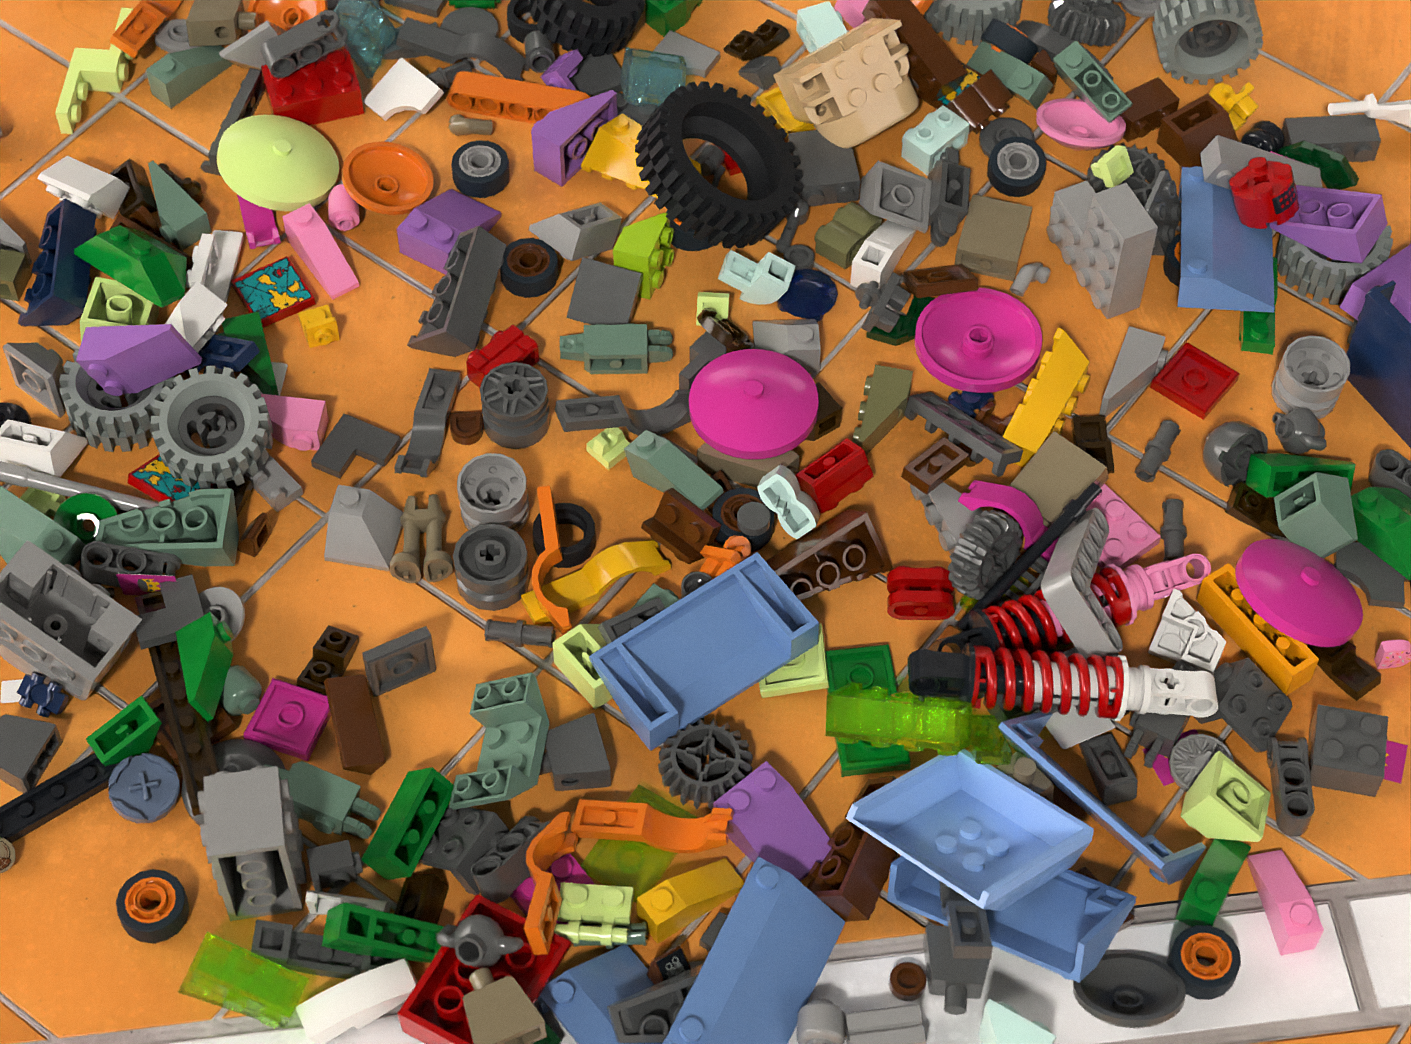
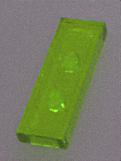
M960 714L959 726L976 764H1011V749L999 730V724L994 715Z

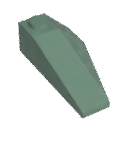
M0 486V555L8 564L24 543L29 540L63 565L69 564L74 567L81 558L82 550L86 545L61 525Z
M232 488L198 489L189 492L188 497L171 501L166 499L160 501L159 506L144 511L135 509L99 521L96 541L152 552L174 554L179 557L181 564L202 567L235 566L239 530Z

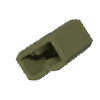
M853 202L848 203L844 208L840 207L835 212L832 221L826 226L822 225L817 230L814 238L816 241L815 252L844 269L849 268L864 241L881 226L882 218L870 214L867 210Z

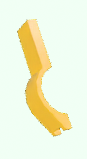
M654 540L624 542L598 553L581 570L542 586V592L551 603L559 607L568 608V612L571 613L597 602L605 589L621 577L640 571L651 572L654 576L671 570V564L668 560L662 559L657 551L659 550V545ZM534 590L521 595V602L534 625L541 626L550 622L549 618L540 609Z

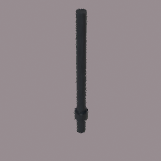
M1092 482L1076 500L1071 499L1063 508L1064 512L955 625L960 632L969 630L968 618L970 612L993 606L1073 522H1078L1087 513L1085 509L1102 492V489Z

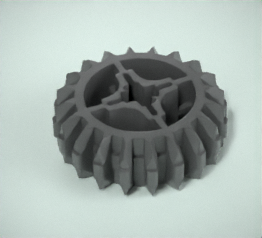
M1052 0L1048 8L1047 19L1052 29L1060 32L1061 36H1067L1070 40L1078 41L1080 44L1086 43L1090 46L1097 45L1099 47L1103 45L1110 46L1118 42L1126 25L1125 12L1119 5L1113 4V1L1111 3H1104L1102 0L1097 2L1089 0Z
M1134 144L1132 147H1126L1134 173L1121 184L1127 183L1140 203L1145 207L1160 171L1168 169L1165 168L1163 160H1158L1157 153L1149 154L1147 147L1141 150L1137 149L1136 144ZM1111 145L1108 151L1101 149L1098 156H1094L1091 165L1094 162L1097 163L1105 153H1108L1115 146ZM1090 165L1087 181L1094 191L1098 193L1109 189L1105 186L1103 179L1094 176Z
M985 510L981 515H976L972 523L968 522L966 530L960 533L958 542L954 544V552L950 555L952 561L948 565V570L950 571L948 580L952 582V587L969 598L980 600L1015 564L1016 558L1020 555L1019 547L1022 545V540L1020 539L1022 530L1019 529V523L1015 522L1008 515L994 510L990 512Z
M701 718L697 721V726H692L688 723L684 731L678 729L675 736L672 738L667 737L663 743L664 748L659 751L660 763L658 764V771L660 775H663L662 784L664 787H669V793L672 797L680 795V802L683 805L690 800L694 801L696 810L701 806V803H707L708 808L712 810L713 803L752 773L751 764L753 756L751 752H748L749 744L747 740H741L739 730L730 732L728 722L722 727H718L715 718L710 722V725L704 724ZM715 748L724 751L726 754L718 752ZM709 755V764H705L704 771L702 772V763H706L707 756ZM684 773L693 775L696 780L686 776Z

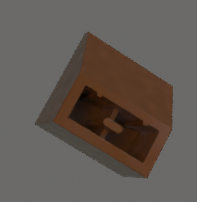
M1206 94L1162 118L1157 144L1181 167L1191 168L1194 166L1202 167L1200 153L1217 135L1238 141L1228 112L1209 94Z

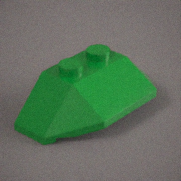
M120 225L96 235L74 249V255L161 308L185 296L187 257L143 231Z
M1371 486L1351 495L1358 537L1357 541L1405 578L1411 580V499L1395 488Z

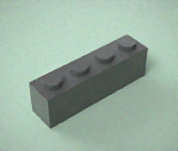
M480 226L459 233L443 267L447 274L435 284L431 293L435 296V300L429 311L422 312L418 321L422 324L421 330L417 337L415 335L411 336L407 346L412 349L452 357L471 352L476 348L480 339L479 333L482 323L487 317L489 300L496 287L497 274L504 261L505 243Z

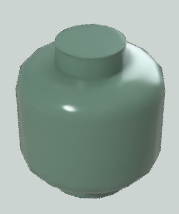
M240 665L230 666L219 704L230 716L250 714L260 703L259 698L262 694V686L245 667Z

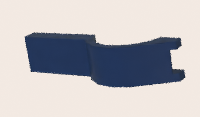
M214 334L198 352L202 357L201 364L190 369L197 368L198 372H200L205 366H215L219 369L227 367L233 369L234 372H240L260 350L254 341Z

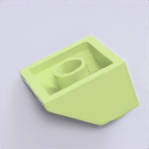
M1218 751L1186 792L1180 817L1206 838L1258 842L1263 839L1271 793L1222 752Z

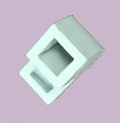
M730 250L725 255L718 279L742 291L739 298L742 301L758 305L770 304L777 301L788 290L795 265L771 252H768L757 264Z

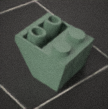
M1316 472L1274 497L1278 528L1291 543L1300 545L1319 557L1326 558L1358 540L1348 478Z

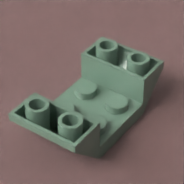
M532 672L476 684L470 715L485 726L486 729L477 771L456 775L449 805L453 810L510 800L536 786L550 724L536 676Z

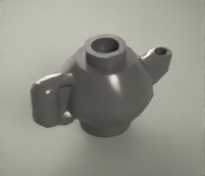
M1298 408L1291 410L1287 414L1275 413L1273 415L1272 422L1276 424L1275 433L1282 447L1288 453L1299 455L1311 449L1322 451L1327 447V442L1324 439V426L1319 423L1318 418L1310 409Z
M482 914L468 916L458 926L446 925L436 935V941L439 945L450 948L455 947L457 958L462 963L476 968L490 967L498 962L501 955L514 953L523 947V940L521 938L504 935L503 930L496 921Z

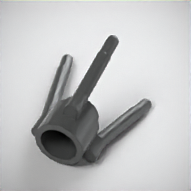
M707 145L699 156L696 157L695 161L700 164L703 176L714 175L712 185L718 188L720 178L725 172V168L721 165L725 160V155L717 146Z

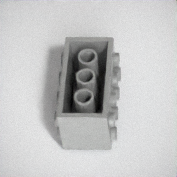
M256 766L251 770L239 772L220 771L212 776L203 777L204 791L198 792L200 813L204 814L205 823L200 825L203 847H206L208 863L212 865L213 878L217 880L219 896L223 897L230 921L302 911L300 884L307 883L305 864L302 862L301 851H304L302 832L299 830L297 813L294 810L293 797L290 796L288 779L281 780L278 766Z

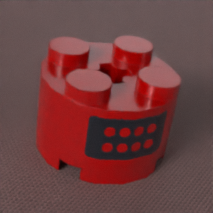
M1256 157L1250 160L1248 166L1239 171L1229 181L1239 220L1249 228L1265 229L1267 228L1266 223L1277 221V226L1291 219L1299 209L1298 193L1292 167L1289 164L1267 161L1264 157Z

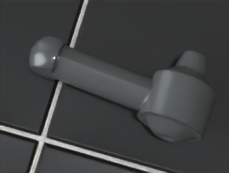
M801 197L794 205L795 207L786 215L787 223L780 239L776 242V249L781 254H784L786 249L791 246L798 225H802L808 220L809 205Z

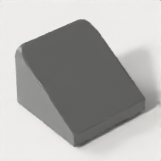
M760 56L751 59L738 73L760 89L768 90L776 83L773 75L782 69L776 57Z

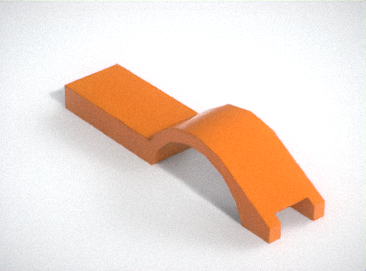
M141 0L113 33L109 42L134 59L160 26L172 17L183 0Z
M548 485L537 487L545 550L539 555L532 568L531 584L540 609L560 633L564 635L573 629L568 608L554 605L545 598L542 592L546 574L555 564L563 560L554 497L551 487Z
M579 799L571 831L572 833H577L578 838L638 841L664 851L698 853L728 845L729 838L726 834L728 821L733 819L734 812L730 808L713 807L712 812L705 817L694 819L678 818L655 810L648 803Z
M560 812L532 840L526 851V864L535 889L525 921L524 931L534 955L548 954L562 903L552 873L546 872V870L563 855L574 852L578 841L577 833L564 835V831L568 829L571 818L569 812Z

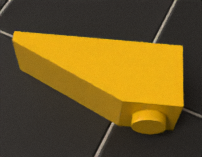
M724 858L666 879L636 898L637 918L641 923L647 922L649 934L659 944L739 893L745 882L727 859Z

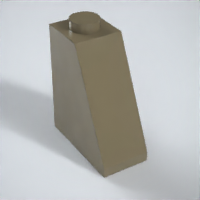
M704 443L697 449V466L705 473L712 475L722 470L728 480L758 488L763 476L780 464L790 469L794 475L799 473V455L793 450L766 459H741L721 453L707 443Z

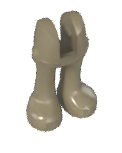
M437 494L429 495L428 509H418L416 496H408L404 513L400 516V523L404 528L403 552L393 555L390 561V573L400 581L418 583L421 580L420 534L424 532L426 533V556L423 561L425 579L428 582H438L447 578L453 571L451 556L447 552L442 551V527L446 521V515L442 511L441 502Z

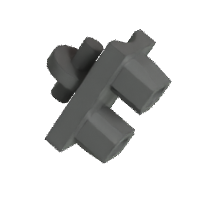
M892 272L887 283L883 284L880 290L878 289L879 284L876 281H871L869 284H860L857 287L855 296L860 302L859 307L864 310L868 306L871 307L861 327L862 329L870 332L876 326L890 333L894 328L900 315L886 308L888 304L901 311L911 294L897 285L901 276Z

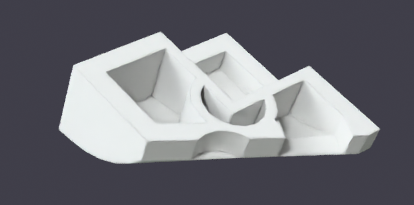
M1173 589L1148 653L1174 664L1178 660L1183 661L1188 665L1196 667L1197 671H1207L1213 675L1224 651L1226 640L1216 630H1212L1199 611L1196 612L1188 604L1179 590Z
M313 890L307 891L306 904L310 914L327 915L329 909L343 902L390 913L391 904L389 901Z

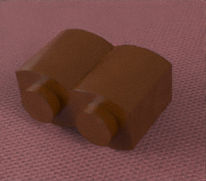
M990 69L945 107L970 123L969 133L973 130L977 135L990 124L987 119L993 114L997 118L1010 107L1006 102L1013 95Z

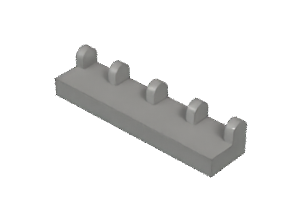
M224 417L229 431L235 430L236 424L231 419ZM268 453L269 457L265 464L259 461L256 462L259 472L253 477L246 472L243 474V478L254 484L253 488L276 512H279L302 496L303 491L302 487Z

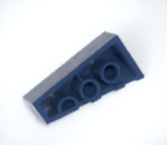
M66 198L47 213L38 246L43 251L38 256L36 262H34L31 273L37 276L32 289H27L24 301L28 302L29 306L26 313L20 314L18 324L21 326L68 325L77 317H81L85 308L88 287L91 283V265L74 255V249L96 236V214Z

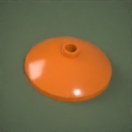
M250 0L247 12L258 13L259 26L268 20L288 31L295 25L301 24L320 12L328 10L327 0Z
M370 142L355 148L346 157L342 168V182L351 198L366 209L380 214L401 215L410 213L414 208L427 202L433 188V175L427 162L410 148L392 142Z

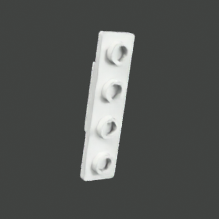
M214 230L212 234L202 233L199 246L195 245L193 249L192 259L194 264L192 270L188 269L186 273V287L191 288L198 281L226 303L244 239L243 233Z

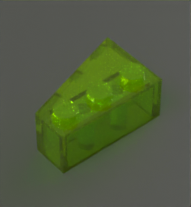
M207 932L178 993L258 1019L262 1024L276 1028L279 1026L285 1028L309 978Z

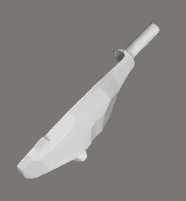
M1372 93L1366 95L1363 101L1330 103L1328 105L1329 115L1365 113L1369 118L1394 121L1411 128V100L1377 104V99Z

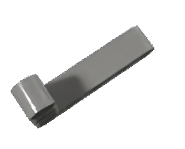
M1096 507L1088 510L1078 522H1073L1059 536L1041 581V590L1046 602L1078 652L1085 659L1093 654L1099 655L1104 659L1105 656L1121 652L1123 647L1117 629L1090 588L1109 534L1107 520L1101 510Z

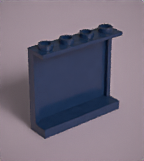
M1394 280L1383 286L1377 285L1371 288L1365 295V302L1358 316L1355 331L1351 336L1352 340L1349 349L1346 352L1350 360V374L1347 380L1411 448V323L1390 302L1396 285Z

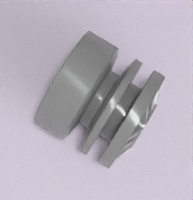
M1309 335L1297 338L1288 345L1271 384L1272 397L1277 407L1285 414L1294 409L1307 408L1318 419L1327 416L1333 411L1350 374V360L1336 342L1325 337Z
M486 453L474 457L463 466L458 475L457 493L461 517L468 530L480 525L498 524L505 525L518 533L524 527L529 518L527 479L523 468L513 458L503 454Z

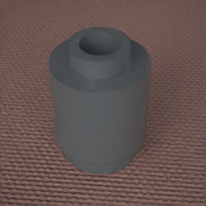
M539 30L532 31L525 37L524 47L527 65L534 72L544 73L555 61L554 44L548 40L547 34H542Z

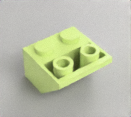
M579 624L553 642L554 664L596 710L613 697L590 662L589 656L607 644L598 629L600 624Z

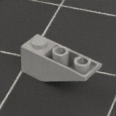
M944 482L927 495L910 484L913 497L917 501L920 500L924 506V513L928 523L931 526L934 525L937 529L943 550L949 551L952 554L955 549L954 544L960 538V533L966 530V524L968 522L972 523L974 517L981 515L983 511L980 507L971 511L958 502L962 494Z

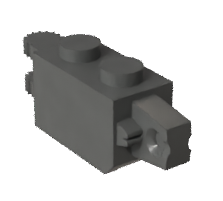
M950 147L945 149V152L940 156V160L935 162L934 168L928 174V179L932 180L928 226H931L930 241H932L934 246L936 245L940 248L944 247L948 243L949 237H952L957 232L956 227L968 212L970 168L959 165V151Z
M1180 660L1172 668L1182 671H1197L1196 667ZM1134 712L1129 723L1130 726L1134 727L1124 756L1132 759L1139 745L1150 750L1145 756L1144 766L1151 769L1159 754L1167 758L1170 757L1173 747L1176 745L1191 716L1162 715L1150 712L1136 714Z

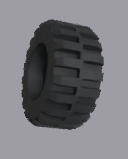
M528 0L532 19L534 23H537V28L542 34H547L548 40L553 44H560L562 49L568 52L577 49L582 56L592 54V57H600L604 52L609 55L623 49L628 41L631 40L644 10L645 0H588L595 5L582 0Z

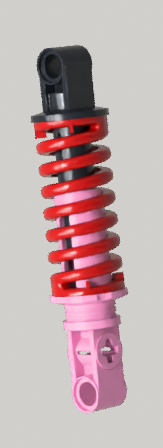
M1201 554L1182 556L1145 568L1134 564L1128 566L1125 571L1111 563L1101 569L1099 573H1094L1090 588L1115 628L1123 625L1129 626L1137 618L1138 610L1146 611L1151 609L1155 600L1171 596L1173 589L1180 591L1202 583L1203 578L1210 575L1211 565L1208 559ZM1188 562L1194 567L1193 578L1189 577L1186 572ZM1040 589L1035 592L1034 596L1025 594L1018 601L1008 600L1004 602L1001 607L993 605L983 610L976 609L971 611L968 618L969 630L936 640L929 646L928 650L941 652L943 646L947 645L953 653H962L965 643H973V645L989 647L993 654L998 648L1005 647L1010 650L1012 655L1018 649H1025L1032 655L1033 652L1041 650V644L1045 649L1051 651L1057 647L1058 640L1064 645H1069L1072 641L1049 607Z

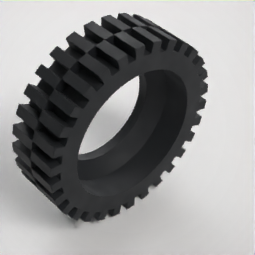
M701 81L698 86L695 82H691L686 87L682 85L672 92L641 127L642 130L637 136L639 142L635 145V152L639 153L635 159L636 166L643 167L639 173L641 181L650 182L645 189L649 196L653 194L658 196L654 204L659 210L665 206L670 211L666 217L671 222L675 218L679 219L682 222L679 228L685 233L691 228L695 230L694 238L701 241L705 236H708V244L717 246L722 240L723 248L731 249L734 244H736L737 248H744L747 244L752 246L765 238L798 202L800 198L798 193L802 190L803 185L798 182L803 177L802 170L796 169L800 164L799 156L791 155L795 147L792 142L785 143L784 138L788 134L784 128L777 130L774 127L777 120L772 115L767 119L762 114L765 110L762 105L758 104L756 107L750 105L751 97L744 94L740 99L737 97L738 90L731 87L724 92L723 84L715 83L710 88L709 82ZM689 138L706 140L728 153L737 163L745 177L747 200L727 195L710 184L693 166L685 151L682 140Z

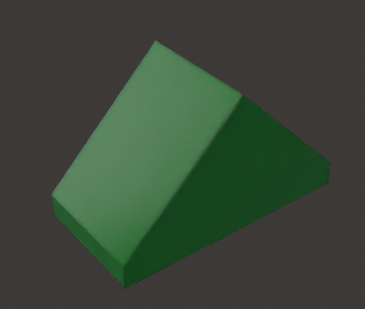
M141 695L88 736L86 741L104 766L120 763L123 759L130 756L134 757L149 753L162 722L147 700Z

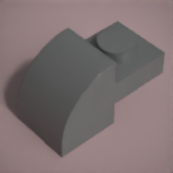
M707 331L690 346L689 364L679 373V390L691 389V385L698 373L709 362L726 354V346L721 344Z

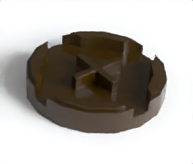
M705 308L697 317L701 326L730 350L753 349L754 344L750 342L748 335L728 318L722 320L715 318L717 311Z

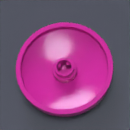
M978 287V290L940 295L923 309L916 324L915 349L922 365L936 379L959 390L990 393L1011 388L1026 379L1039 361L1042 348V332L1036 317L1019 300L997 290Z
M764 349L737 350L714 359L695 377L689 393L690 419L698 435L717 451L741 459H766L779 456L794 449L811 433L818 416L819 400L817 388L806 369L788 356Z
M1264 539L1250 544L1238 559L1235 576L1242 595L1259 616L1285 635L1314 646L1335 647L1348 642L1361 626L1363 609L1356 591L1339 570L1312 551L1288 541Z

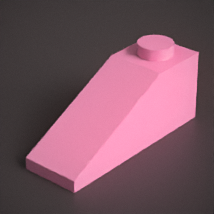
M310 203L282 216L287 241L332 300L359 287L358 280L326 224Z
M261 394L265 399L273 427L272 438L298 450H319L323 444L329 421L325 401Z
M1277 850L1247 856V862L1280 956L1315 949L1324 930L1311 895L1283 851Z

